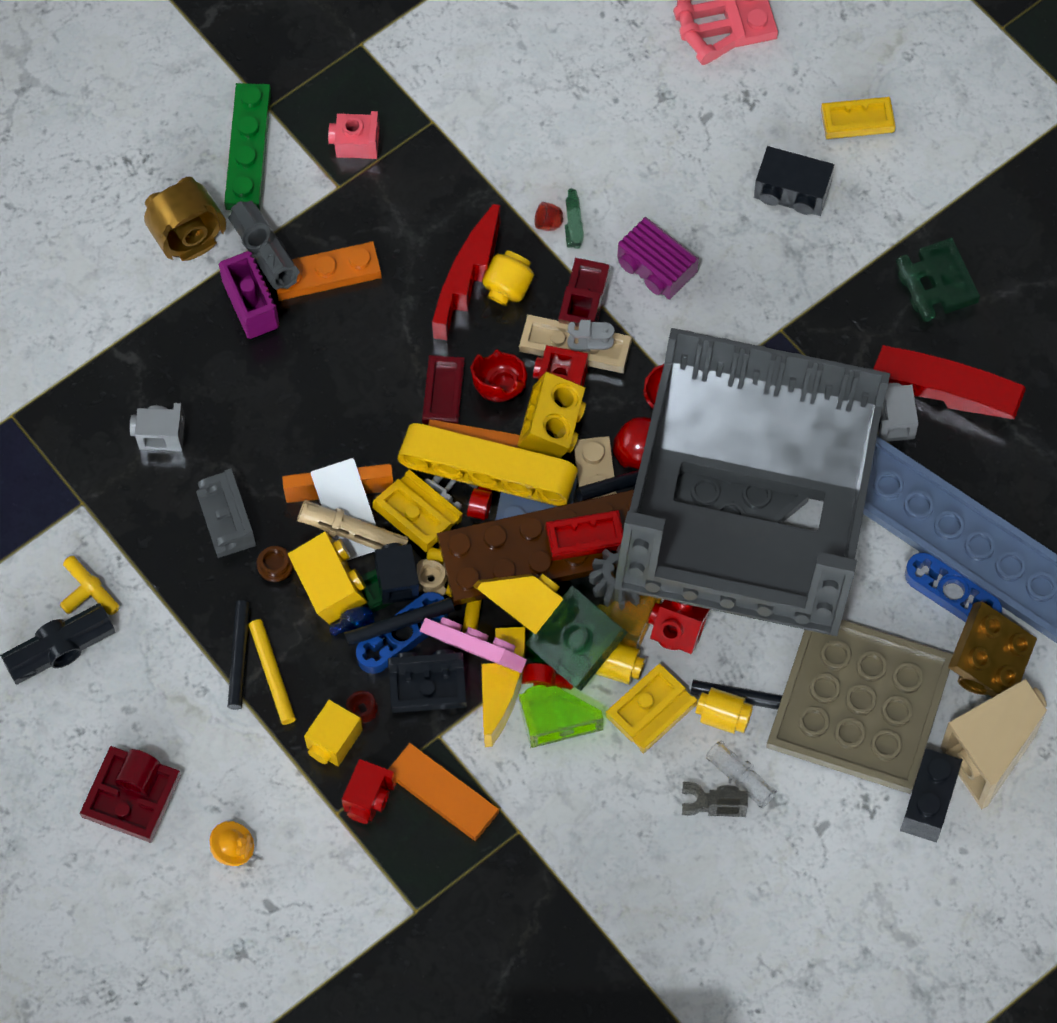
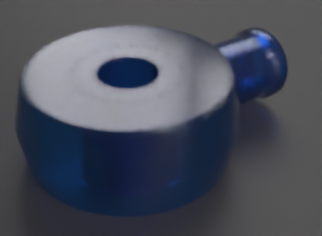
M368 607L349 609L340 615V622L329 626L330 632L333 636H337V634L373 623L374 615Z

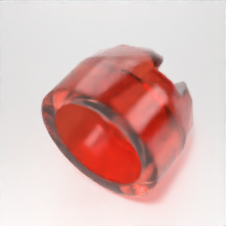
M541 202L535 213V227L544 231H555L560 228L564 220L561 208L552 203Z
M357 691L347 699L346 709L360 717L362 724L375 719L378 713V705L370 692ZM362 703L367 708V711L363 713L358 708V705Z

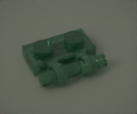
M953 238L920 248L918 256L921 262L912 264L908 255H903L896 259L900 270L898 276L902 284L907 285L912 296L910 302L914 310L920 313L924 322L936 317L932 307L933 304L940 302L947 314L979 302L980 295ZM928 276L933 288L925 291L920 278Z

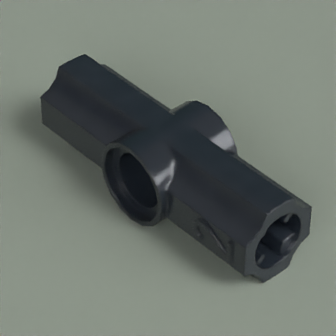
M98 603L66 621L56 619L44 624L36 631L35 637L0 656L17 685L50 667L58 669L71 664L79 658L82 650L116 632L106 611Z

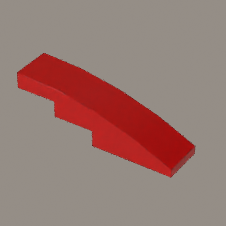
M493 204L471 231L452 264L441 289L432 321L434 339L448 340L454 310L468 312L474 281L482 282L483 276L494 257L501 223L500 205Z
M885 345L882 346L873 368L877 371L890 373L889 383L912 385L914 396L944 401L947 409L1013 420L1026 390L1022 384L952 360Z

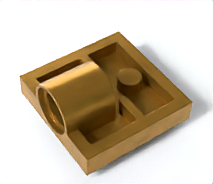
M983 601L973 603L948 668L960 675L958 684L962 688L975 694L995 697L1021 682L1037 638Z

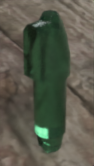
M569 188L567 190L568 197L565 199L568 221L565 225L567 248L574 247L579 249L584 236L580 202L577 191Z

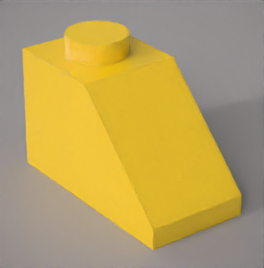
M531 574L478 580L473 586L534 634H537L563 600L556 593L560 587L544 574L539 578Z

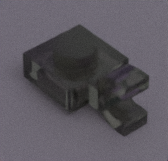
M682 783V794H693L697 798L694 803H682V815L690 816L699 812H708V816L746 817L748 791H740L736 786L724 785L717 787V790H710L709 793H705L697 783Z

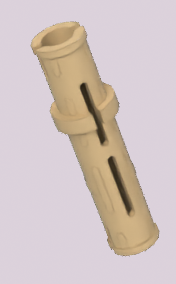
M306 499L301 506L297 518L298 522L327 531L333 538L337 535L373 549H381L384 545L390 543L407 545L408 542L407 536L345 515L342 509L336 508V510H332Z

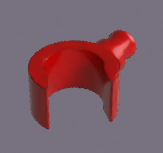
M483 487L473 489L467 516L483 520L485 518L488 519L493 495L491 489Z
M527 664L524 666L522 674V684L533 683V692L546 693L554 689L561 690V688L571 690L574 685L573 678L556 674V669L546 664Z

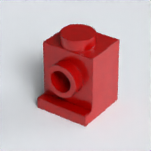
M546 345L543 358H536L533 378L539 380L545 372H548L584 387L588 372V353Z
M359 759L342 797L344 811L348 812L347 816L359 823L368 824L369 821L373 820L376 811L382 812L390 793L386 788L394 791L396 786L395 772Z

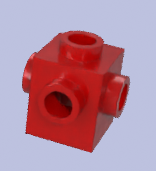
M664 600L662 604L655 603L648 624L654 625L650 639L659 642L666 649H679L692 654L700 641L710 609Z

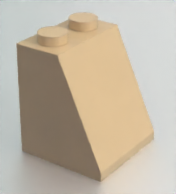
M1026 679L948 723L940 748L944 754L963 759L958 775L981 810L991 803L1032 743L1046 714L1047 709L1045 707H1047V703L1043 694L1038 688H1032Z

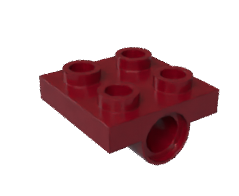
M110 746L83 804L80 815L89 821L152 843L181 778V773L179 770L160 764L155 757L143 751L129 749L127 752Z

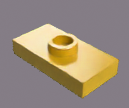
M890 97L822 103L821 105L826 139L893 133L895 131Z

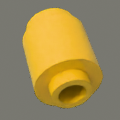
M606 639L605 642L596 640L590 654L588 668L595 670L596 675L630 685L633 678L640 679L645 658L639 657L640 649L609 639Z
M711 687L709 694L701 693L695 713L701 715L700 723L732 734H735V731L745 733L753 705L746 703V698Z

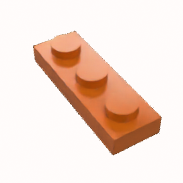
M374 242L292 259L300 271L296 279L297 282L288 289L280 288L276 291L278 300L281 301L380 279L382 276Z

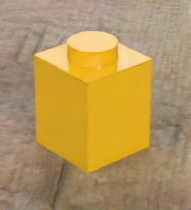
M328 700L304 735L307 749H309L308 754L322 764H327L329 761L339 767L363 731L361 718Z

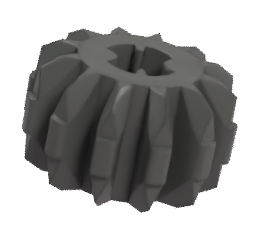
M620 544L617 547V553L613 554L605 548L602 552L603 559H594L592 562L594 571L589 574V582L595 585L593 587V594L596 598L604 596L606 607L617 601L619 608L623 610L626 606V601H630L637 607L640 603L639 595L641 594L614 589L621 548Z

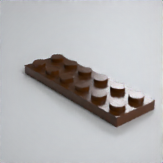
M634 490L437 533V541L454 606L488 598L473 587L478 580L531 574L539 578L544 574L554 583L589 576L594 571L592 562L595 558L603 559L602 553L552 561L545 528L546 522L619 510L624 531L627 512L630 510Z

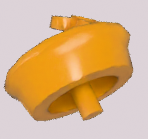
M225 821L218 824L212 830L209 839L210 850L213 857L219 863L229 866H240L247 863L252 857L254 840L249 830L242 824L234 821Z

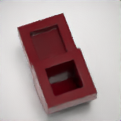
M575 257L558 318L559 323L569 325L570 322H574L575 326L579 327L580 320L599 321L610 264Z

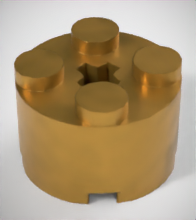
M193 177L182 178L177 184L168 187L162 192L151 194L145 201L147 209L144 215V222L168 259L173 260L172 256L180 257L182 261L195 259L212 249L217 244L214 239L219 231L224 234L226 230L224 215L206 188L196 182Z

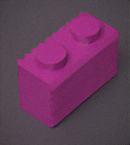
M644 217L618 243L617 258L620 266L626 272L638 274L640 278H643L645 285L652 293L665 295L669 300L698 272L699 258L647 217Z
M246 251L221 261L218 265L223 285L247 338L252 339L277 329L279 326L277 308L258 269L255 258H253L252 252Z

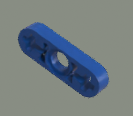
M917 553L908 560L905 570L907 583L964 622L967 621L972 605L976 602L983 601L999 613H1002L1001 603L996 597L928 553ZM923 566H927L929 568L928 575L924 574L921 578L915 575L916 568L921 569ZM942 575L943 577L939 580L937 589L933 588L934 580L937 581L938 576ZM947 584H957L962 588L964 595L958 600H951L944 595L943 587ZM969 596H974L972 604L969 603L968 609H965L964 606L968 602Z
M435 592L424 593L397 614L443 600L444 597ZM448 614L430 620L439 623L442 617L448 618ZM418 624L409 626L413 630V634L406 641L394 639L391 635L392 632L360 642L356 647L358 665L367 673H380L388 668V658L396 657L399 653L409 652L425 640L428 635L420 632ZM386 637L388 645L382 648L384 646L382 638ZM371 649L373 652L381 649L379 652L380 660L375 661L373 658L366 660V650Z

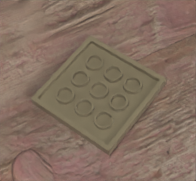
M843 619L837 636L804 630L766 748L911 794L950 671L948 666L953 654Z

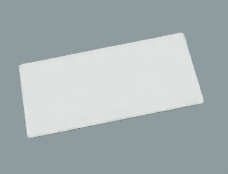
M354 458L311 471L321 506L336 510V508L342 509L345 515L376 525L362 481L359 480L361 478ZM337 535L333 538L335 541L341 539L351 556L348 560L375 552L376 550Z

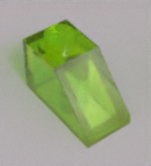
M537 685L525 690V693L519 694V708L530 748L603 730V714L601 710L557 686L546 688L545 685Z

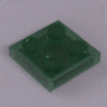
M571 586L562 597V602L537 634L533 633L525 644L570 684L582 691L628 632L583 593Z

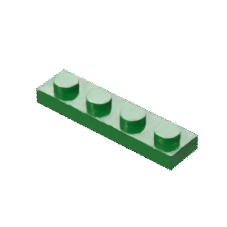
M236 83L224 200L226 210H231L240 201L249 202L251 200L257 205L259 210L261 208L271 100L270 84Z

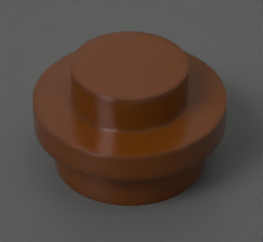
M270 546L264 549L257 558V569L261 577L270 582H279L286 579L294 567L288 556L289 551L280 546Z

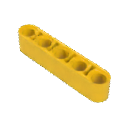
M419 423L409 425L397 457L402 465L416 471L554 506L567 505L578 473V469L574 464L560 458Z

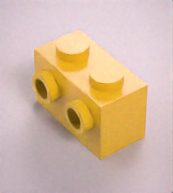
M325 531L288 553L316 613L329 625L367 603L361 591L366 588V585L358 571L350 569L346 560L350 559L351 556L341 539L335 541Z

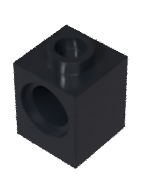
M390 543L384 545L381 549H376L375 569L382 605L417 599L419 597V581L412 545Z

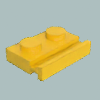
M410 469L403 478L397 479L373 500L372 506L374 510L425 552L438 542L437 533L451 530L452 526L461 522L463 515L461 511Z
M659 663L606 711V718L631 742H634L644 754L697 705L698 700L694 696L692 697L686 691V688Z

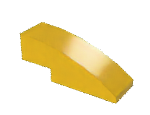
M525 627L495 628L496 638L515 645L516 648L513 653L525 658ZM497 663L481 664L485 747H492L505 728L514 709L522 683L523 670L522 673H519Z

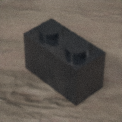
M767 146L755 181L754 198L761 200L767 205H781L792 208L804 215L814 214L821 216L832 183L835 164Z
M928 748L925 749L900 829L901 832L937 843L963 759Z

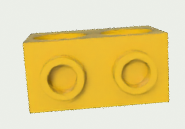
M545 372L532 388L517 447L556 458H561L566 452L571 453L578 439V433L574 432L576 422L580 421L586 407V403L582 401L585 387ZM555 400H557L558 402H560V404L562 405V407L559 406V405L555 402ZM546 430L550 431L555 438L551 437Z

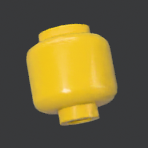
M506 250L505 254H496L492 258L482 279L484 287L490 291L487 297L504 306L507 305L508 301H522L534 277V272L530 268L531 262L521 255Z

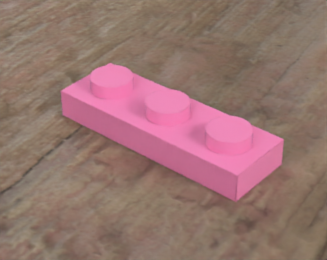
M444 617L441 618L439 623L428 618L424 619L420 632L522 673L527 659L513 653L516 648L515 645L495 638L493 644L487 642L489 635L468 627L466 633L460 631L462 628L461 624Z

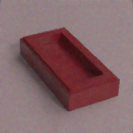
M429 355L422 423L424 425H428L430 419L459 424L465 367L464 357Z

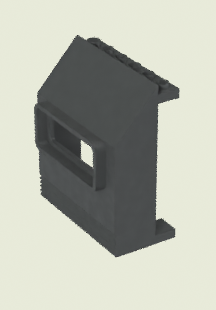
M671 328L665 363L632 502L625 520L614 589L837 636L857 563L855 556L881 410L890 373ZM679 471L742 485L747 484L766 490L768 488L771 491L798 496L797 494L809 496V499L823 501L819 528L817 531L676 502L673 500Z

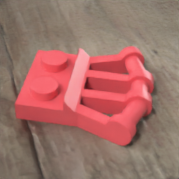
M677 0V6L673 10L676 20L680 21L681 24L679 29L681 39L687 41L697 53L696 58L702 65L712 62L735 47L774 40L778 36V30L768 0H714L694 5L691 4V0ZM723 13L726 18L699 25L694 23L693 20ZM730 33V35L713 45H707L702 39Z

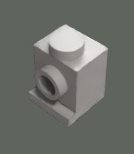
M888 384L881 410V424L878 437L886 442L915 439L918 417L912 385Z
M174 403L173 409H167L158 405L150 406L148 409L137 408V415H131L130 435L135 436L139 450L182 451L185 415L181 403Z

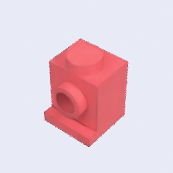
M371 111V115L337 114L336 123H329L328 141L329 144L335 145L336 158H378L380 134L378 111Z

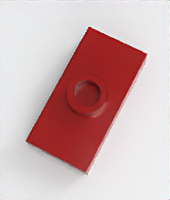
M619 510L549 521L545 525L552 561L602 553L605 548L609 551H615L622 543L623 528Z

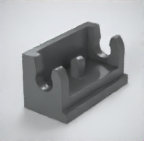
M232 468L224 470L225 472L202 479L198 482L200 490L196 491L218 558L256 546L253 531Z

